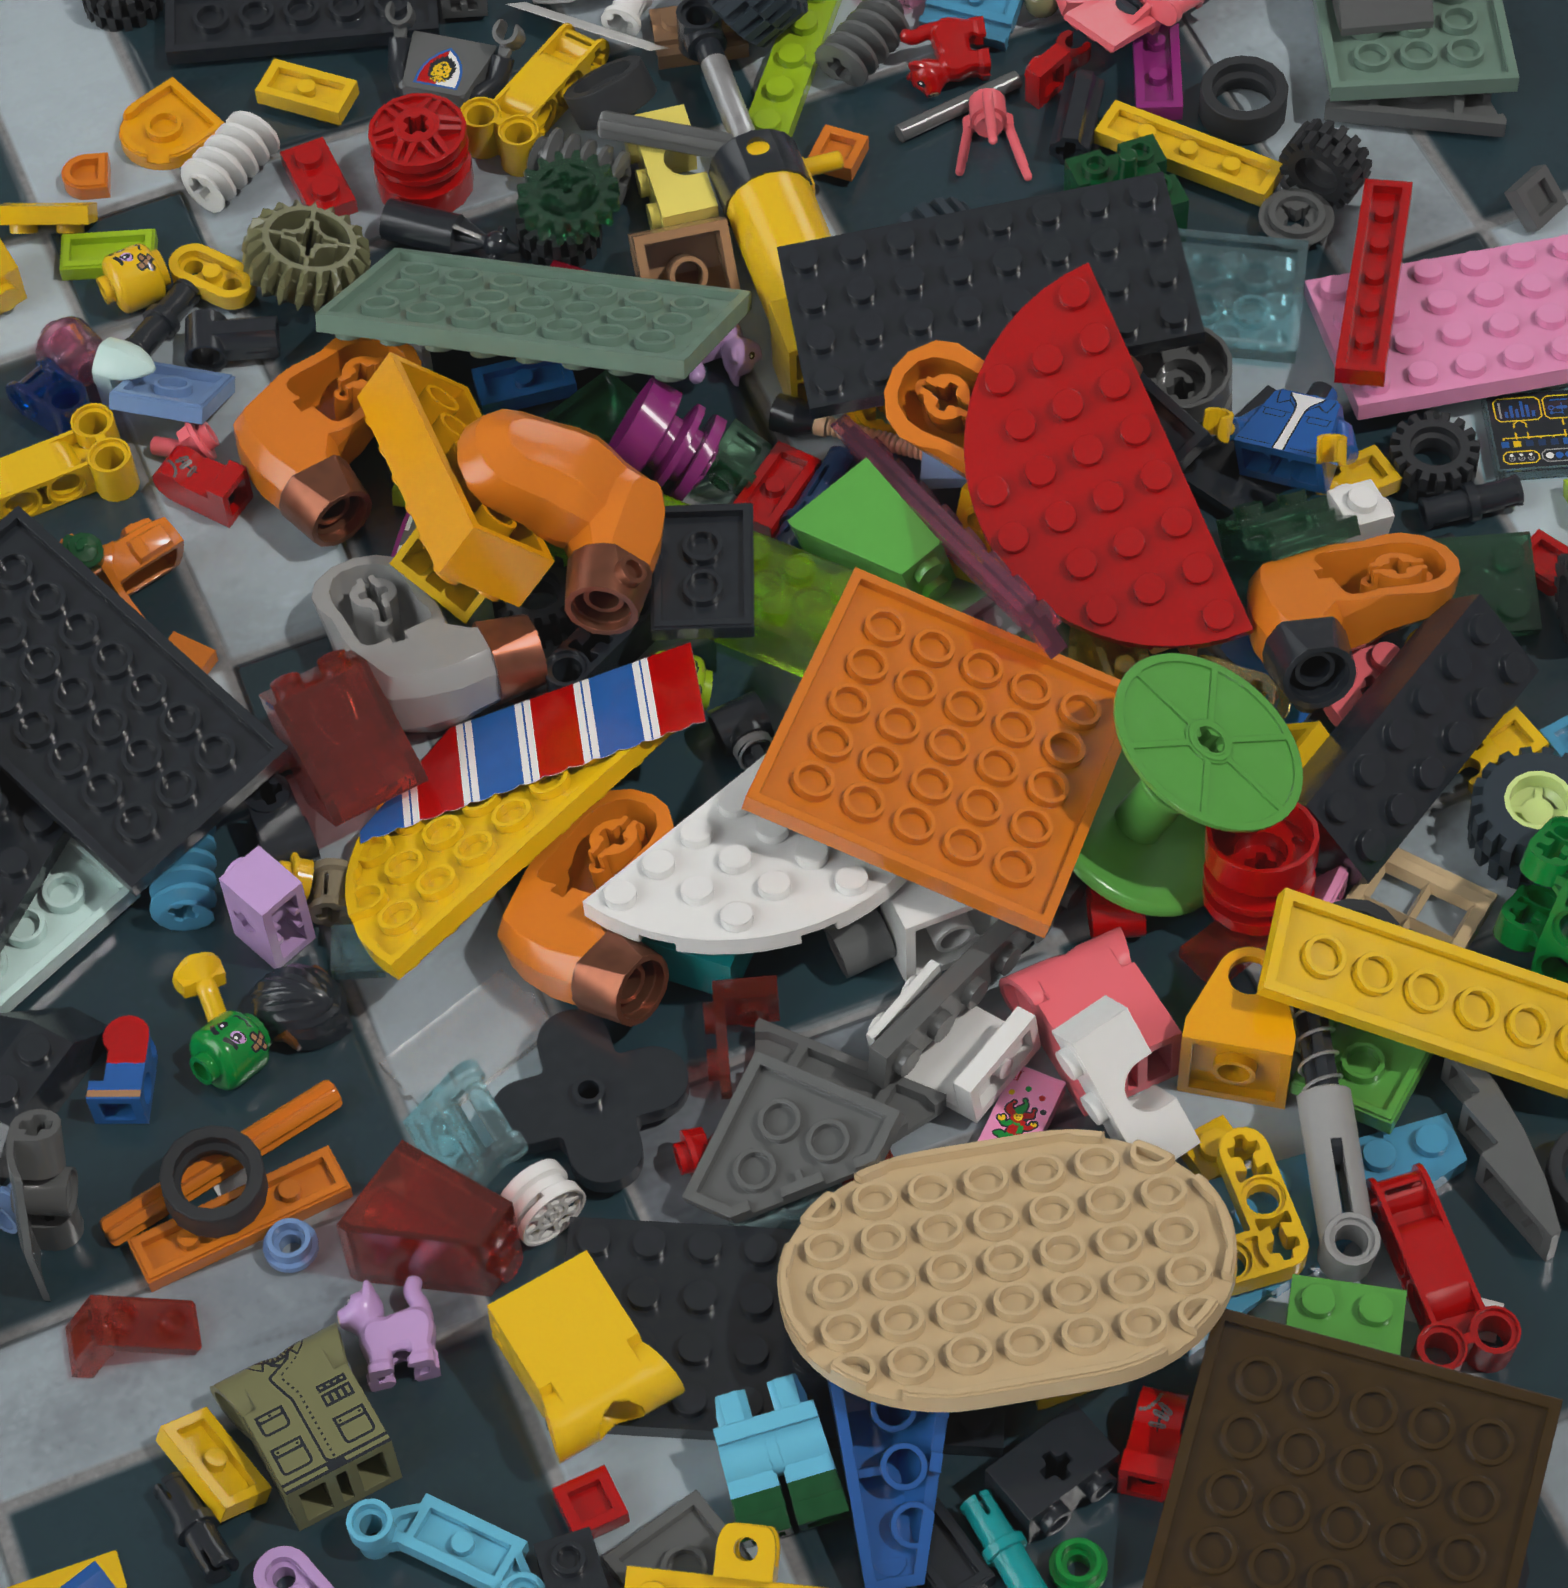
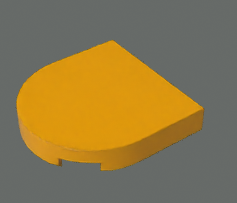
M171 77L126 108L122 115L123 120L119 129V138L125 155L133 163L152 170H171L182 167L188 159L192 158V155L199 147L204 146L205 141L211 135H215V131L225 122L174 77Z

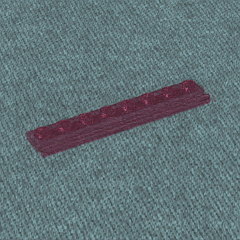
M846 413L830 425L842 438L841 442L854 457L857 464L866 457L941 541L947 556L1051 660L1067 647V644L1056 630L1062 624V621L1044 599L1037 602L1036 595L1018 574L1012 577V572L999 555L993 550L988 553L985 544L969 526L963 529L964 526L947 504L944 503L940 506L937 497L922 480L917 484V479L909 468L899 458L894 461L895 458L877 436L872 439Z

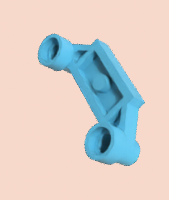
M428 1493L425 1494L421 1503L390 1509L381 1500L364 1499L353 1505L347 1514L346 1526L350 1539L360 1549L361 1553L369 1559L377 1560L384 1558L390 1552L401 1551L476 1588H545L543 1581L537 1575L531 1573L525 1560L529 1552L528 1541ZM378 1532L376 1535L369 1536L372 1533Z

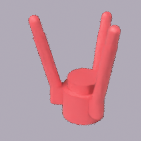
M984 88L974 92L968 102L969 114L962 118L963 133L957 157L956 175L962 176L964 174L974 132L988 138L989 143L995 145L998 142L997 135L1003 130L1006 133L1023 179L1025 181L1032 180L1028 161L1014 127L1013 115L1006 111L1004 95L994 88Z

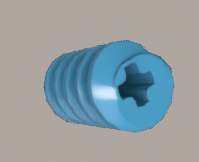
M216 826L150 884L151 902L149 911L152 919L160 926L169 930L189 931L208 926L215 920L214 913L210 909L215 907L217 902V895L213 890L217 884V878L213 872L217 866V860L213 855L217 848V843L213 837L216 832Z

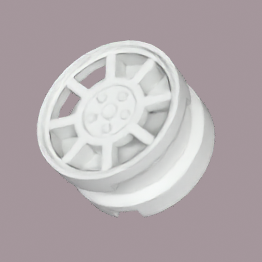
M544 1159L525 1168L509 1182L498 1199L497 1211L508 1224L518 1226L515 1232L527 1246H538L554 1239L569 1227L570 1217H578L585 1205L586 1195L575 1181L568 1180L567 1172L557 1160Z

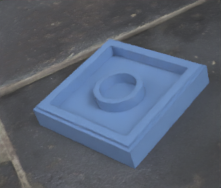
M154 362L156 367L154 373L133 380H123L109 393V409L202 425L235 393V376Z

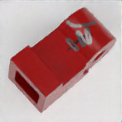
M177 445L152 476L157 489L168 499L228 528L233 525L254 497L246 466L229 460L224 465L208 457L204 458L195 450L184 445ZM232 494L235 498L234 501L231 504H229L228 498Z
M1147 1386L1142 1387L1127 1446L1124 1449L1119 1467L1117 1493L1161 1503L1166 1499L1181 1443L1188 1395ZM1137 1478L1157 1483L1147 1484L1139 1481Z

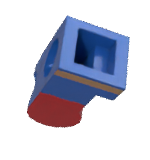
M131 1015L121 1016L111 1021L105 1028L103 1043L108 1055L104 1080L88 1081L86 1102L95 1124H149L157 1071V1048L151 1039L150 1029L143 1019Z

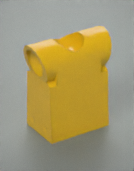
M587 1250L487 1305L492 1337L542 1417L546 1419L559 1464L600 1442L616 1424L643 1417L684 1394L685 1389L677 1373L657 1351L642 1342L638 1330Z

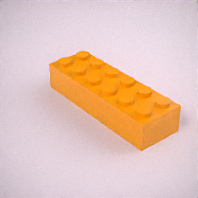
M389 352L359 393L357 399L366 416L365 422L372 429L379 444L378 450L386 459L392 472V480L398 486L406 503L405 509L412 516L420 533L419 539L426 546L433 561L435 573L449 584L458 585L461 583L476 589L490 601L498 602L503 600L520 607L555 561L544 539L534 534L523 524L484 506L466 485L457 463V442L464 428L482 416L469 388Z

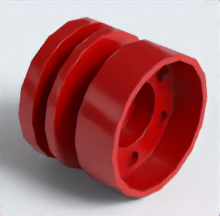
M410 93L393 98L377 110L369 123L368 140L371 147V157L374 162L377 191L383 204L385 205L390 198L449 212H453L462 206L473 191L474 172L469 152L467 124L461 109L445 97L432 93Z
M1297 802L1295 808L1281 822L1270 828L1255 832H1228L1206 826L1204 848L1206 861L1203 865L1202 893L1204 906L1214 920L1235 932L1251 936L1269 935L1277 896L1285 887L1315 897V868L1318 863L1320 835L1318 823L1309 810Z

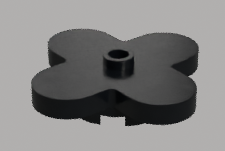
M579 1009L559 1012L550 1017L538 1033L537 1049L542 1073L509 1083L494 1097L490 1107V1119L494 1136L503 1147L518 1154H536L551 1149L555 1151L558 1148L567 1154L574 1177L587 1189L601 1193L622 1190L637 1179L643 1168L644 1152L639 1133L641 1126L644 1127L645 1124L673 1116L686 1103L690 1090L687 1067L679 1055L664 1047L647 1046L618 1053L614 1050L606 1024L597 1015Z

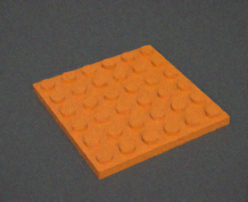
M855 567L747 792L741 809L1045 939L1122 750L1117 737L1113 716L1115 693L1121 680Z

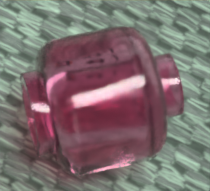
M75 316L62 317L49 322L42 329L36 344V358L60 385L69 388L88 386L94 383L92 366L98 346L103 340L83 319Z

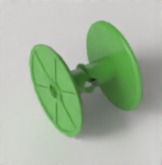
M1165 653L1150 656L1137 662L1125 673L1118 685L1113 703V716L1117 737L1122 750L1073 872L1098 894L1125 909L1149 916L1174 917L1191 913L1204 906L1202 880L1204 878L1203 865L1206 861L1204 852L1206 826L1228 832H1255L1276 825L1290 814L1299 800L1303 784V768L1298 747L1287 724L1273 705L1255 687L1239 675L1215 662L1193 655Z

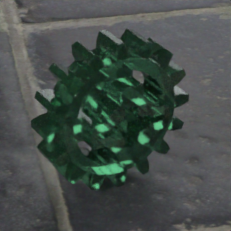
M574 150L571 158L565 159L560 151H556L554 155L555 161L549 163L542 157L537 159L538 171L525 169L523 172L525 183L517 184L516 188L519 199L516 201L519 215L521 218H524L526 229L528 231L537 229L539 240L544 241L552 234L556 236L557 245L562 246L566 237H573L578 245L582 244V234L587 232L596 238L599 237L600 223L607 226L613 225L612 212L620 211L621 208L619 183L617 177H613L612 168L609 163L599 166L598 155L593 154L585 161L581 159L580 150Z

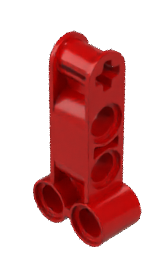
M1417 1163L1412 1166L1410 1172L1381 1181H1376L1373 1177L1366 1179L1371 1214L1403 1290H1407L1406 1298L1420 1329V1334L1416 1339L1410 1358L1456 1371L1461 1370L1464 1362H1467L1476 1371L1483 1373H1495L1505 1368L1520 1341L1522 1332L1520 1322L1511 1311L1504 1307L1496 1305L1484 1306L1425 1167ZM1484 1331L1493 1332L1501 1338L1504 1346L1500 1348L1489 1347L1481 1341L1478 1333ZM1428 1348L1442 1349L1450 1357L1451 1363L1444 1365L1436 1364L1427 1357L1425 1350Z

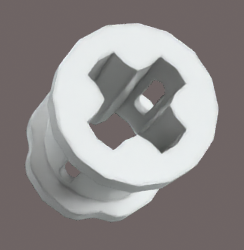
M614 0L612 5L605 8L601 16V23L605 28L635 37L641 28V15L652 5L653 0Z

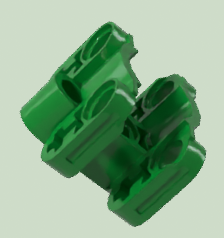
M1557 816L1549 819L1530 839L1519 865L1521 872L1526 878L1541 886L1522 884L1503 904L1492 931L1494 937L1507 948L1519 952H1533L1535 950L1531 971L1568 983V967H1565L1558 960V958H1561L1568 964V817Z

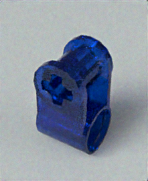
M46 356L39 358L35 363L36 368L19 382L11 381L5 386L6 394L17 410L25 417L39 423L55 436L72 430L70 424L72 414L81 406L91 403L83 383L63 371L53 360Z

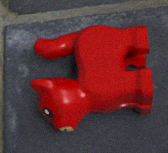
M983 16L970 17L968 19L945 17L938 21L921 25L916 29H903L900 32L899 38L901 42L908 45H918L927 40L931 41L936 59L924 58L909 62L908 67L911 72L907 75L906 79L912 82L914 88L922 91L926 97H936L940 95L941 90L948 82H961L971 77H978L982 81L990 79L991 58L989 48L978 50L970 48L972 43L984 45L983 37H986V29Z

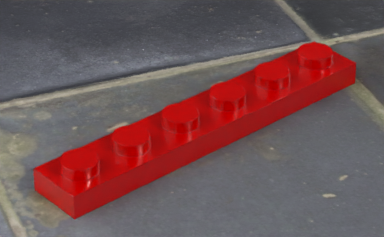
M1365 178L1335 364L1334 383L1384 387L1412 200L1413 182Z

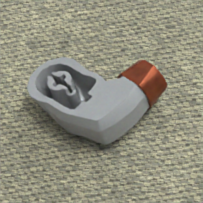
M370 555L352 558L331 567L314 583L311 598L348 686L359 697L369 703L392 729L409 733L440 732L466 722L495 704L523 702L529 698L531 691L546 685V675H548L546 658L537 630L528 615L520 614L473 622L472 628L448 624L438 604L427 593L389 564L394 558L390 556Z

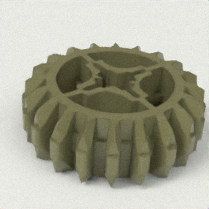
M296 199L290 207L278 202L273 210L263 208L260 216L252 218L251 224L247 229V235L243 238L241 250L243 252V272L249 274L250 285L261 287L262 297L276 296L279 306L286 302L295 304L297 311L302 306H310L317 312L322 305H326L370 269L371 260L369 259V240L363 237L362 227L352 225L350 215H336L334 206L325 210L318 208L315 201L311 206H304Z

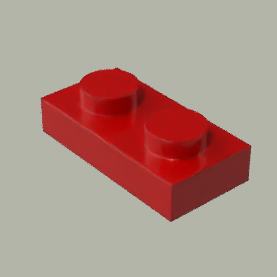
M323 137L280 151L282 165L304 206H311L315 201L318 208L325 210L334 206L335 214L338 216L351 215L358 212L356 198Z
M780 441L775 444L733 502V504L753 503L754 533L769 540L774 539L780 528L781 517L786 510L792 509L797 503L816 470L820 467L821 459Z

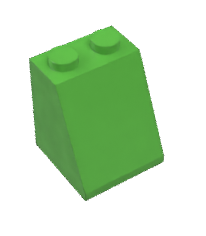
M867 457L787 520L805 556L811 563L847 579H850L854 568L857 567L935 601L947 593L951 587V582L956 579L941 541Z

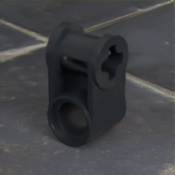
M274 773L245 799L258 845L278 862L280 860L290 862L293 852H297L299 858L313 861L321 859L311 827L305 815H302L288 781L284 776Z

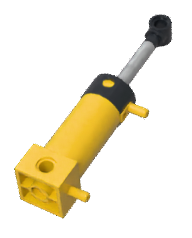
M683 0L676 9L679 50L683 56L699 62L725 130L734 135V138L720 147L712 158L708 174L724 216L727 218L728 226L734 232L768 319L771 332L772 365L784 394L807 401L777 247L831 236L815 197V183L812 176L842 169L844 166L843 157L839 151H833L804 159V157H801L795 140L785 132L774 129L755 130L724 53L727 48V40L723 32L722 18L708 0Z

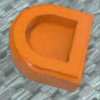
M108 152L78 155L71 158L63 166L61 175L65 190L70 196L80 200L111 198V163Z

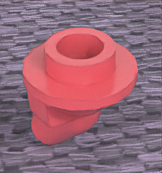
M206 421L202 425L185 422L184 427L176 432L178 439L154 436L150 442V452L153 455L167 457L177 445H184L195 450L202 457H208L212 460L217 459L214 448L220 445L215 432Z

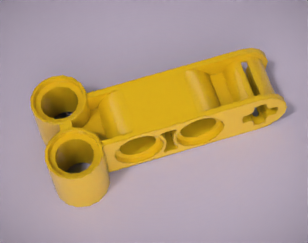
M564 23L494 99L475 97L463 103L460 109L467 124L471 157L489 159L499 155L501 166L506 173L515 177H527L528 157L534 143L539 137L544 136L569 108L563 97L566 90L587 73L606 64L610 53L609 42L603 38L594 40L576 32L572 24Z
M101 403L85 404L72 414L70 420L72 430L0 458V520L17 506H20L28 515L34 517L96 491L103 499L111 502L127 500L137 492L140 480L130 446L120 438L113 412L108 406Z

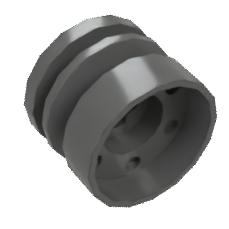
M1204 327L1205 343L1134 357L1142 365V372L1201 426L1204 411L1208 407L1224 408L1232 412V354L1225 341L1206 327Z

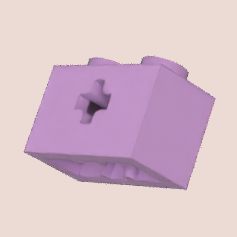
M259 845L245 857H239L234 860L219 878L234 934L274 969L284 966L316 938L302 882Z

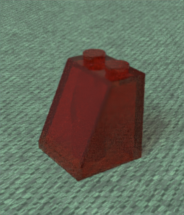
M344 649L335 650L323 655L317 660L318 666L302 674L291 672L278 677L271 682L270 690L259 694V698L276 736L290 749L292 758L288 763L306 803L335 827L428 781L425 770L366 659L352 650L346 652Z
M401 1140L336 1225L349 1274L359 1282L368 1280L370 1283L404 1287L407 1278L415 1275L422 1279V1289L491 1297L502 1281L508 1283L514 1278L523 1261L513 1202L404 1140Z

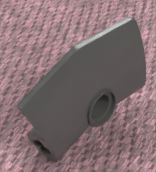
M33 1109L16 1116L9 1127L6 1139V1156L11 1184L10 1199L24 1256L43 1300L51 1301L41 1271L40 1250L59 1251L74 1246L83 1235L84 1220L77 1204V1170L75 1167L66 1166L61 1119L58 1114L50 1110Z

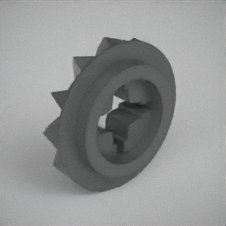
M1299 188L1284 189L1273 193L1262 203L1258 214L1259 232L1266 234L1269 244H1282L1286 252L1294 246L1300 247L1306 253L1312 244L1323 246L1327 235L1333 233L1334 211L1325 198L1310 190ZM1289 218L1295 222L1300 219H1305L1303 227L1297 223L1293 224L1292 226H1287V222Z

